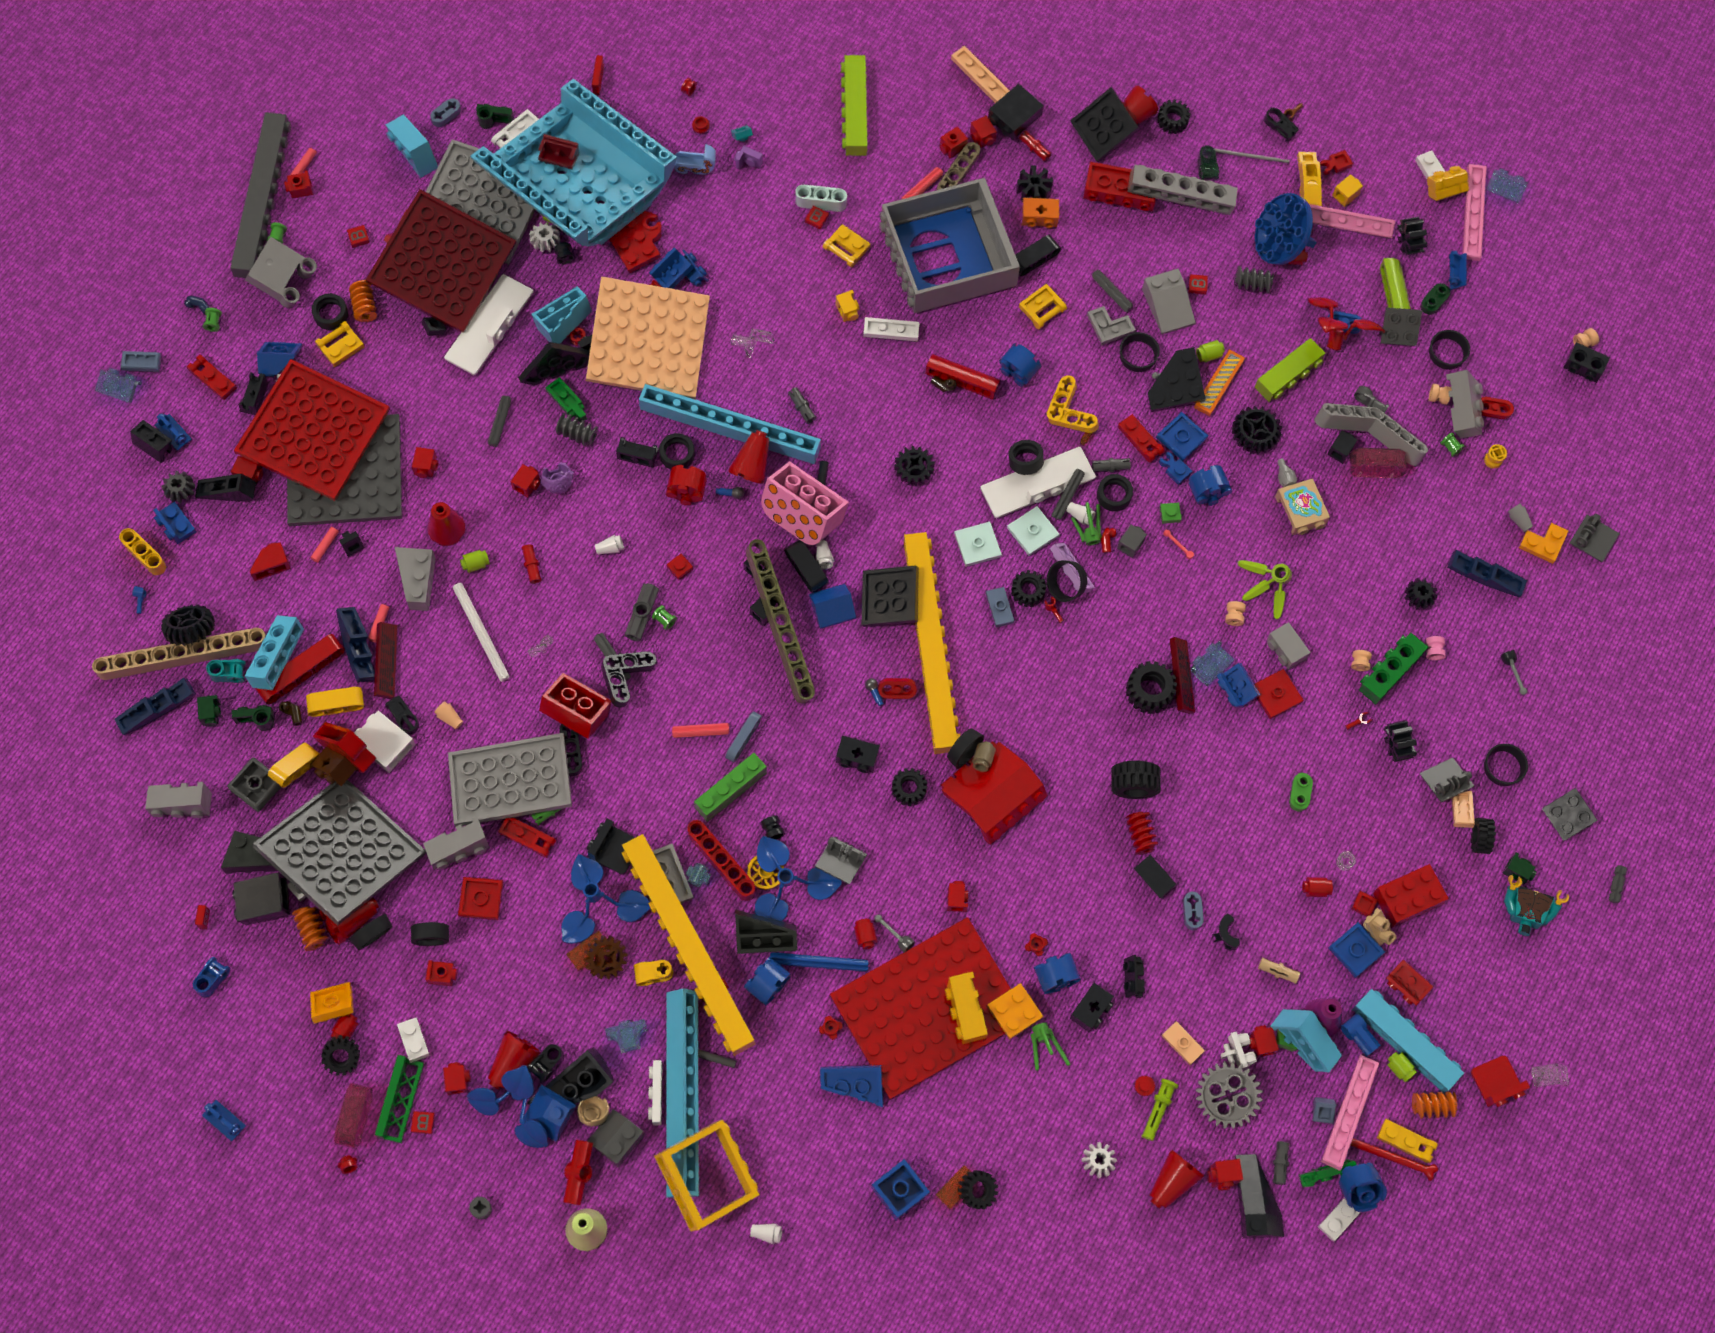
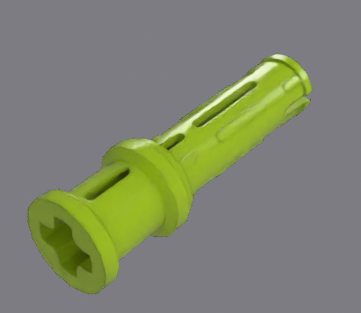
M1164 1078L1160 1081L1162 1084L1158 1094L1154 1096L1156 1102L1142 1134V1137L1149 1141H1154L1165 1110L1172 1103L1171 1098L1174 1090L1178 1088L1176 1083Z

